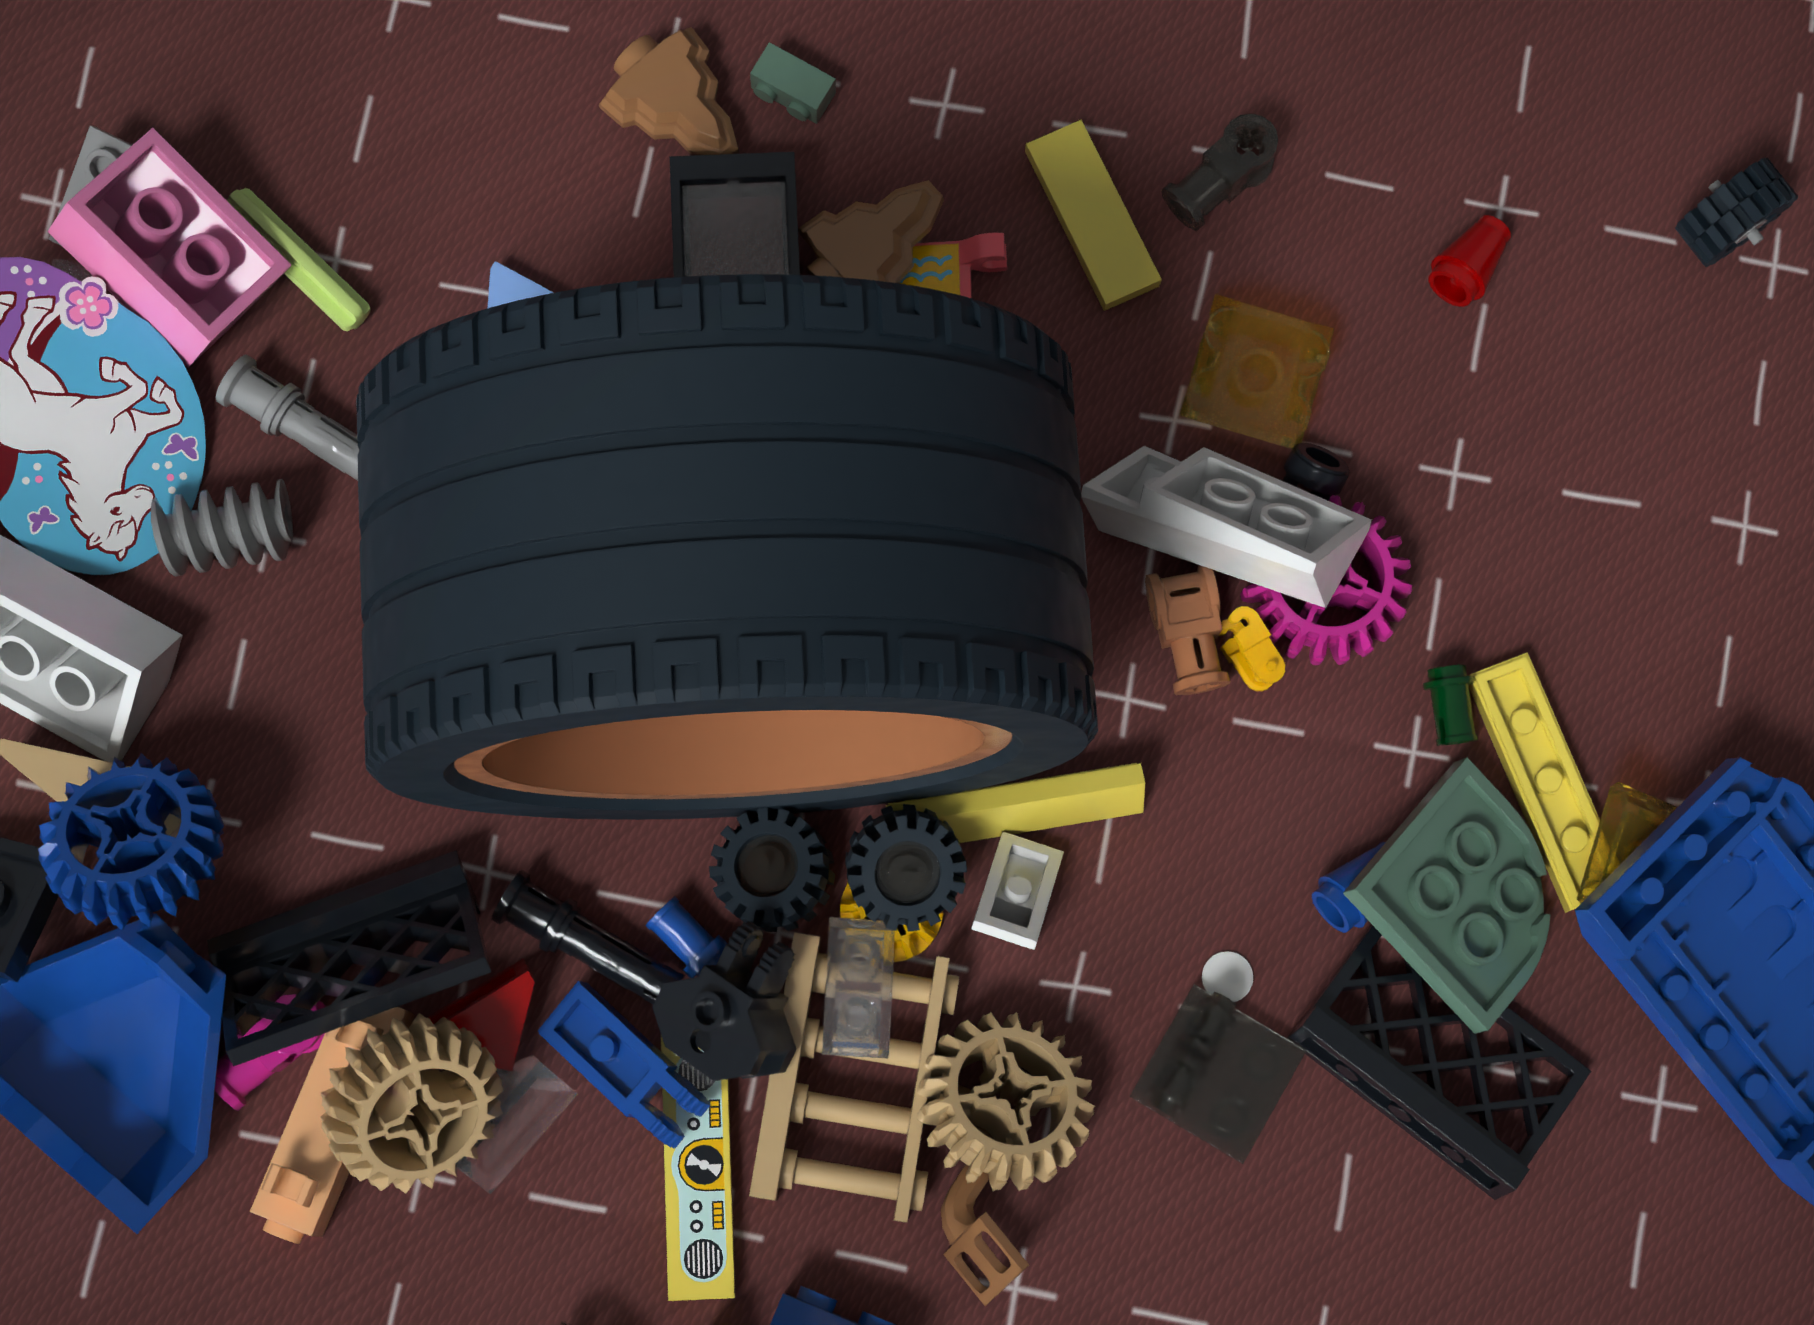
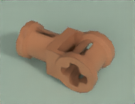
M1198 565L1197 572L1166 578H1160L1157 573L1146 575L1145 586L1149 611L1153 625L1158 630L1161 648L1171 647L1178 677V681L1173 684L1175 695L1199 694L1230 684L1228 672L1221 671L1215 639L1218 638L1223 629L1220 620V599L1213 569Z

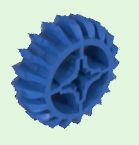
M141 753L132 767H125L124 763L114 756L110 771L100 774L88 766V781L85 784L79 786L66 782L65 795L68 799L67 801L49 802V816L52 821L39 825L40 839L44 844L38 848L39 861L47 874L45 879L52 892L58 894L67 909L72 911L74 915L83 911L87 920L92 921L96 926L109 916L112 924L123 930L130 918L137 915L141 923L150 927L153 912L163 908L166 912L176 917L178 908L176 901L182 896L199 901L200 889L196 881L215 880L214 872L216 868L213 860L224 857V844L220 837L224 834V823L219 811L215 810L217 804L211 791L206 789L205 785H200L197 776L189 768L179 772L177 766L171 763L168 758H165L153 767L151 760ZM169 813L181 819L177 837L166 834L167 828L164 822ZM88 845L98 848L96 855L99 860L93 870L83 865Z

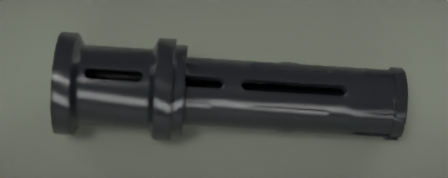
M520 870L511 881L491 918L492 921L499 925L507 921L539 940V948L547 953L549 951L556 953L559 949L569 956H573L608 979L641 996L651 1004H654L663 983L683 980L685 977L681 972H677L671 967L660 963L647 953L580 914L582 908L577 906L578 902L571 898L562 901L530 882V874L524 870Z

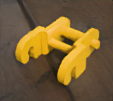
M1247 606L1236 608L1229 615L1228 619L1221 622L1223 630L1219 634V636H1223L1227 631H1232L1234 638L1228 639L1220 649L1229 664L1233 663L1245 684L1254 691L1262 692L1283 677L1285 663L1269 638L1271 634L1258 613ZM1245 619L1248 625L1244 626L1240 620Z

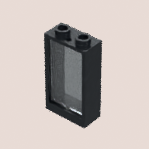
M794 152L669 156L674 277L738 274L800 275Z

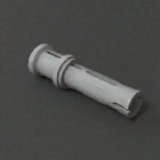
M245 354L234 362L217 389L216 402L224 407L233 404L261 422L260 428L270 436L284 434L358 481L357 456L359 448L355 433L304 401V394L301 393V389L296 385L289 383L284 386L257 369L256 360Z

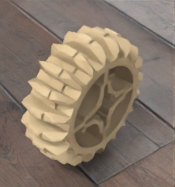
M992 1012L982 1016L978 1022V1027L967 1019L957 1026L954 1031L955 1037L948 1034L943 1035L935 1047L937 1055H929L925 1061V1067L932 1072L931 1077L921 1080L917 1087V1094L927 1097V1104L922 1106L918 1112V1120L923 1124L937 1126L927 1138L928 1147H939L945 1144L950 1149L943 1160L945 1168L956 1166L959 1160L969 1166L966 1171L967 1183L976 1182L982 1172L988 1173L992 1191L1001 1190L1009 1177L1018 1191L1027 1189L1032 1184L1034 1176L1042 1183H1046L1057 1174V1166L1067 1168L1076 1158L1074 1147H1081L1088 1139L1089 1130L1083 1123H1087L1094 1115L1095 1106L1082 1098L1086 1097L1091 1091L1092 1080L1074 1077V1074L1082 1065V1056L1064 1058L1060 1051L1065 1045V1035L1053 1038L1051 1043L1041 1037L1044 1032L1043 1020L1034 1022L1031 1028L1026 1031L1021 1027V1021L1017 1012L1008 1015L1002 1027ZM981 1060L984 1069L979 1077L981 1086H974L969 1094L959 1095L958 1077L960 1070L971 1063ZM1018 1065H1019L1020 1067L1024 1068L1025 1070H1027V1071H1028L1029 1073H1031L1033 1076H1031V1075L1025 1073L1024 1071H1022V1070L1018 1067ZM999 1094L1000 1099H997L995 1095ZM1010 1103H1013L1016 1107L1011 1109ZM1050 1107L1051 1125L1048 1136L1037 1142L1029 1143L1027 1131L1032 1126L1030 1116H1035L1041 1108ZM975 1126H979L983 1129H986L992 1135L993 1139L984 1135Z
M419 1013L409 1028L402 1021L392 1018L389 1033L382 1036L367 1029L368 1044L361 1050L345 1046L346 1059L349 1062L348 1066L330 1068V1081L334 1087L321 1092L322 1106L326 1110L320 1117L322 1129L331 1142L329 1147L338 1161L344 1163L352 1176L357 1177L359 1181L368 1179L370 1184L376 1186L380 1191L393 1183L396 1188H399L406 1194L416 1179H419L422 1184L432 1189L436 1174L444 1170L457 1177L456 1163L464 1156L478 1159L475 1143L477 1140L494 1138L493 1126L489 1120L503 1114L500 1107L501 1102L497 1096L504 1089L501 1078L496 1072L497 1068L494 1065L495 1060L486 1047H481L480 1041L473 1032L467 1031L465 1027L458 1029L454 1022L447 1020L444 1016L433 1024L430 1018H426Z

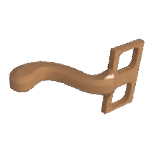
M958 1085L959 1095L971 1092L969 1088ZM975 1126L984 1135L993 1139L992 1135L986 1129H983L979 1126ZM965 1164L947 1191L941 1207L942 1228L950 1245H952L943 1255L984 1306H986L1017 1278L1029 1264L987 1212L976 1219L973 1206L976 1198L988 1182L989 1175L982 1172L976 1182L967 1183L966 1171L969 1166ZM983 1231L991 1236L1010 1261L1009 1268L1005 1267L986 1245L981 1235ZM962 1252L967 1253L984 1273L990 1283L989 1287H985L962 1259Z

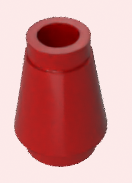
M1481 216L1475 224L1432 260V272L1428 277L1432 290L1445 302L1458 307L1468 306L1472 300L1481 299L1486 292L1506 248V244L1511 238V232L1507 225L1494 216Z

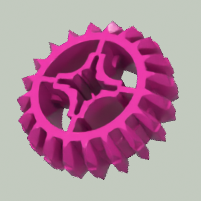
M1332 495L1328 501L1342 507L1341 498L1338 495ZM1356 502L1351 511L1363 515L1365 505L1363 502ZM1378 516L1373 519L1369 531L1358 549V552L1370 569L1373 589L1367 587L1368 580L1356 574L1350 564L1326 607L1338 606L1350 611L1355 606L1368 612L1359 620L1343 626L1318 625L1316 623L1326 609L1324 607L1301 600L1300 610L1296 614L1286 603L1280 592L1256 584H1251L1242 590L1240 596L1243 602H1261L1262 606L1258 607L1255 611L1263 623L1269 620L1273 624V627L1269 630L1271 634L1269 638L1273 644L1279 640L1282 634L1291 640L1286 648V656L1288 658L1294 659L1303 648V645L1310 647L1309 659L1312 665H1320L1323 662L1327 648H1330L1332 657L1338 665L1345 664L1350 659V645L1361 657H1366L1374 649L1371 637L1378 641L1386 642L1393 634L1391 626L1387 621L1400 622L1404 618L1406 609L1395 599L1407 598L1412 592V585L1394 577L1406 573L1410 569L1411 564L1407 558H1391L1390 554L1399 548L1402 540L1401 536L1398 535L1390 536L1384 540L1379 536V532L1386 524L1384 516Z

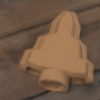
M692 27L679 30L659 44L650 35H644L632 42L620 54L614 64V70L620 78L602 99L599 107L622 128L636 125L654 140L674 138L692 156L739 153L730 117L715 101L718 80L706 65L710 57V50Z
M928 180L895 189L876 205L855 202L836 215L822 211L798 228V232L803 240L812 248L817 256V259L806 267L809 274L812 276H832L900 283L914 267L913 247L932 230L944 202L943 195Z

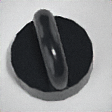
M1302 442L1293 446L1284 464L1286 474L1282 481L1295 487L1300 483L1313 490L1307 492L1328 501L1332 495L1340 494L1350 474V470L1346 462L1330 450L1315 444Z

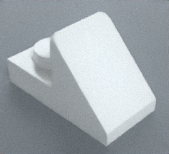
M1002 832L971 929L1034 950L1064 851Z

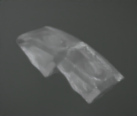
M829 918L822 1055L888 1059L895 930L885 928L884 921L882 920L873 922L867 919Z

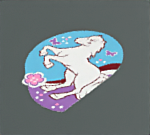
M23 257L0 258V521L25 548L63 569L90 575H110L130 570L159 553L151 524L152 499L157 498L165 514H172L174 496L176 494L183 495L190 510H192L204 471L206 438L204 416L194 384L183 361L166 339L149 322L121 305L111 294H106V284L101 278L91 276L81 282L68 273L42 261Z

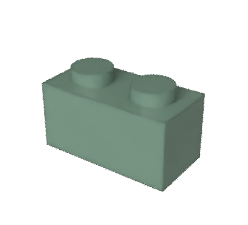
M770 42L750 72L751 88L754 89L753 92L756 96L765 102L773 103L775 101L785 106L788 113L800 121L808 119L817 124L836 94V78Z

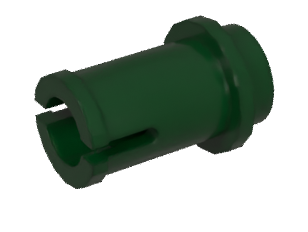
M1451 665L1427 670L1429 682L1423 683V690H1430L1437 734L1436 745L1446 746L1477 741L1478 735L1475 733L1469 685L1475 682L1473 676H1467L1466 665Z

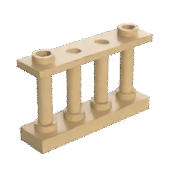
M794 933L791 949L795 954L793 957L795 960L792 962V967L788 970L789 974L786 978L784 995L788 997V1000L783 1010L796 1046V1052L785 1073L769 1076L749 1196L777 1201L779 1188L792 1190L794 1183L896 1200L893 1221L907 1223L909 1209L922 1211L928 1178V1172L916 1170L923 1123L918 1120V1112L927 1103V1097L917 1094V1087L921 1080L931 1077L932 1071L925 1067L924 1064L927 1057L935 1053L941 1013L954 1014L959 976L947 974L950 958L939 956L936 957L932 978L830 962L831 955L819 953L820 937ZM827 987L928 1004L922 1043L819 1026L820 1019L808 1018L812 992L824 994ZM815 1052L917 1069L912 1106L907 1108L808 1091L809 1084L797 1083L801 1057L814 1059ZM805 1117L907 1134L901 1174L797 1157L798 1150L786 1148L790 1122L803 1124Z

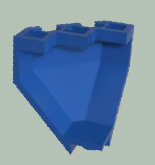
M156 913L153 914L150 927L137 920L127 924L123 930L117 928L26 965L18 982L0 978V1114L136 1234L142 1230L208 1158L226 974L198 955Z

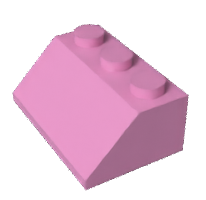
M151 128L72 197L47 231L93 277L101 278L106 284V289L124 307L149 322L166 339L187 368L224 335L292 265L154 128Z

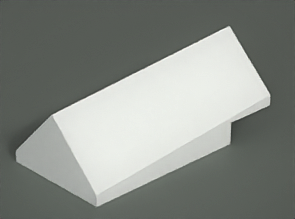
M1143 446L1084 484L1081 492V498L1098 530L1324 608L1330 602L1365 539L1372 521L1358 513L1205 447L1181 462Z

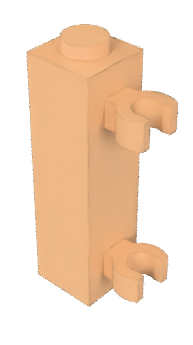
M395 1007L324 1034L250 1209L251 1213L267 1219L263 1231L296 1244L301 1243L304 1234L313 1237H323L349 1175V1171L344 1163L338 1161L329 1147L331 1142L322 1129L320 1117L326 1110L322 1106L321 1092L334 1087L330 1081L329 1069L348 1066L349 1062L346 1059L345 1046L357 1050L363 1049L368 1044L367 1029L378 1033L380 1036L389 1033L392 1018L402 1021L409 1028L415 1014L400 1007Z

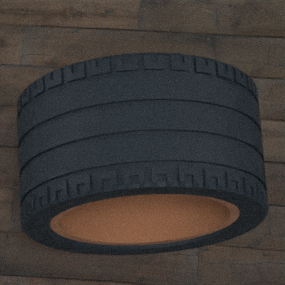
M738 274L629 281L526 298L448 321L409 339L392 350L364 377V381L359 386L356 406L359 448L357 459L359 528L361 533V614L364 624L362 629L363 702L367 712L364 720L366 770L384 788L397 795L427 804L467 811L569 819H696L739 817L744 813L750 816H758L757 809L767 807L774 813H778L779 808L791 813L813 812L929 798L1024 778L1073 759L1088 746L1098 732L1095 683L1091 678L1094 671L1090 605L1086 591L1088 578L1083 512L1080 505L1081 482L1077 428L1074 420L1075 406L1071 363L1068 362L1066 352L1061 349V346L1028 320L1010 311L972 298L935 289L900 283L832 276Z

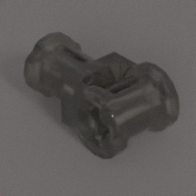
M1252 113L1240 115L1231 120L1224 130L1223 137L1203 153L1202 163L1177 185L1168 183L1161 190L1162 197L1172 213L1187 228L1197 232L1205 225L1204 217L1226 199L1230 203L1245 189L1256 187L1265 182L1270 176L1274 165V155L1278 146L1277 130L1265 117ZM1238 147L1246 152L1243 155L1237 152ZM1254 147L1259 150V155L1257 156L1254 152L1250 150H1252Z

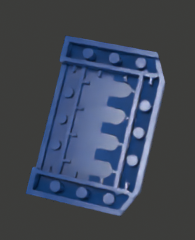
M1741 757L1730 758L1717 767L1575 909L1581 934L1777 1177L1814 1206V802L1802 786L1786 778H1774L1750 767L1751 762Z

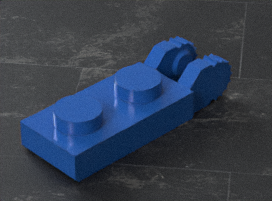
M578 981L538 1029L539 1034L626 1117L638 1120L653 1136L670 1148H676L685 1136L676 1122L649 1103L661 1087L676 1099L683 1109L689 1113H694L696 1116L701 1117L711 1106L703 1093L698 1091L689 1080L675 1072L678 1067L587 982Z

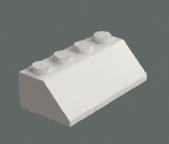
M0 535V703L104 761L113 763L114 756L122 761L170 681L183 635Z

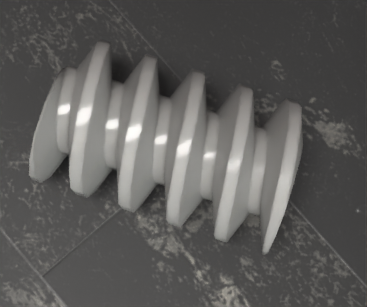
M277 479L275 494L272 499L266 498L258 482L252 483L249 501L246 503L241 502L233 486L226 487L223 506L216 507L208 490L200 492L198 508L192 511L182 494L174 496L172 514H165L157 498L152 499L151 524L156 547L169 573L175 577L186 573L189 559L194 568L200 573L209 571L213 564L214 554L225 569L236 566L240 551L249 564H259L262 561L265 546L274 560L282 561L287 558L290 541L293 540V523L289 496L283 479Z

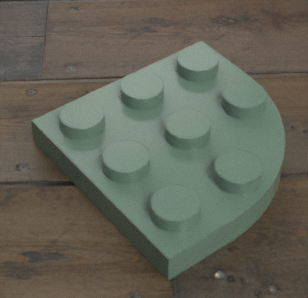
M1468 757L1458 760L1450 766L1343 892L1350 902L1474 1034L1488 1031L1524 987L1537 967L1547 941L1550 914H1544L1543 890L1540 878L1547 875L1539 847L1519 813Z

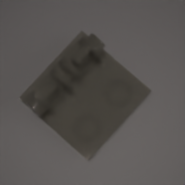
M1193 984L1129 1097L1243 1164L1307 1050L1235 1008L1237 1004L1217 992H1214L1212 995Z

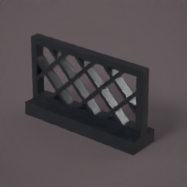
M457 850L207 940L208 953L213 965L226 974L222 1021L225 1049L233 1067L490 973L491 968L478 915L481 914L478 901ZM415 941L429 943L417 958L403 955ZM451 948L470 952L469 955L450 962L439 963ZM352 964L366 966L353 981L339 979ZM388 971L401 974L395 982L375 987ZM290 986L302 989L288 1005L276 1002ZM325 994L337 997L331 1005L315 1011L311 1010ZM260 1018L273 1020L266 1029L244 1036Z
M1371 924L1311 1009L1294 1027L1287 1040L1491 1198L1497 1200L1518 1188L1530 1170L1527 1167L1592 1071L1508 1007L1496 1020V1023L1507 1031L1511 1054L1481 1057L1476 1033L1474 1034L1457 1014L1428 1017L1422 983L1426 981L1405 959L1407 974L1376 977L1371 950L1382 935ZM1361 965L1363 978L1350 980ZM1409 984L1415 1019L1384 1022L1378 987ZM1365 989L1371 1017L1370 1024L1351 1026L1329 1009L1341 991ZM1461 1024L1468 1059L1437 1062L1430 1027ZM1417 1029L1424 1064L1403 1066L1391 1057L1386 1032ZM1374 1034L1375 1044L1364 1035ZM1523 1043L1533 1051L1524 1052ZM1546 1060L1565 1074L1567 1079L1556 1095L1534 1098L1527 1062ZM1513 1064L1520 1099L1490 1103L1483 1067ZM1470 1069L1476 1104L1456 1107L1443 1097L1439 1072ZM1426 1074L1428 1084L1416 1075ZM1548 1106L1538 1120L1535 1107ZM1522 1109L1527 1137L1517 1152L1496 1137L1492 1112ZM1478 1114L1480 1124L1468 1115Z

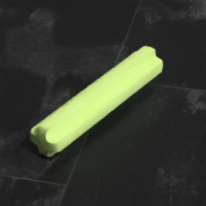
M248 188L236 189L229 195L227 201L292 264L284 274L343 331L357 329L363 324L371 311L369 304Z

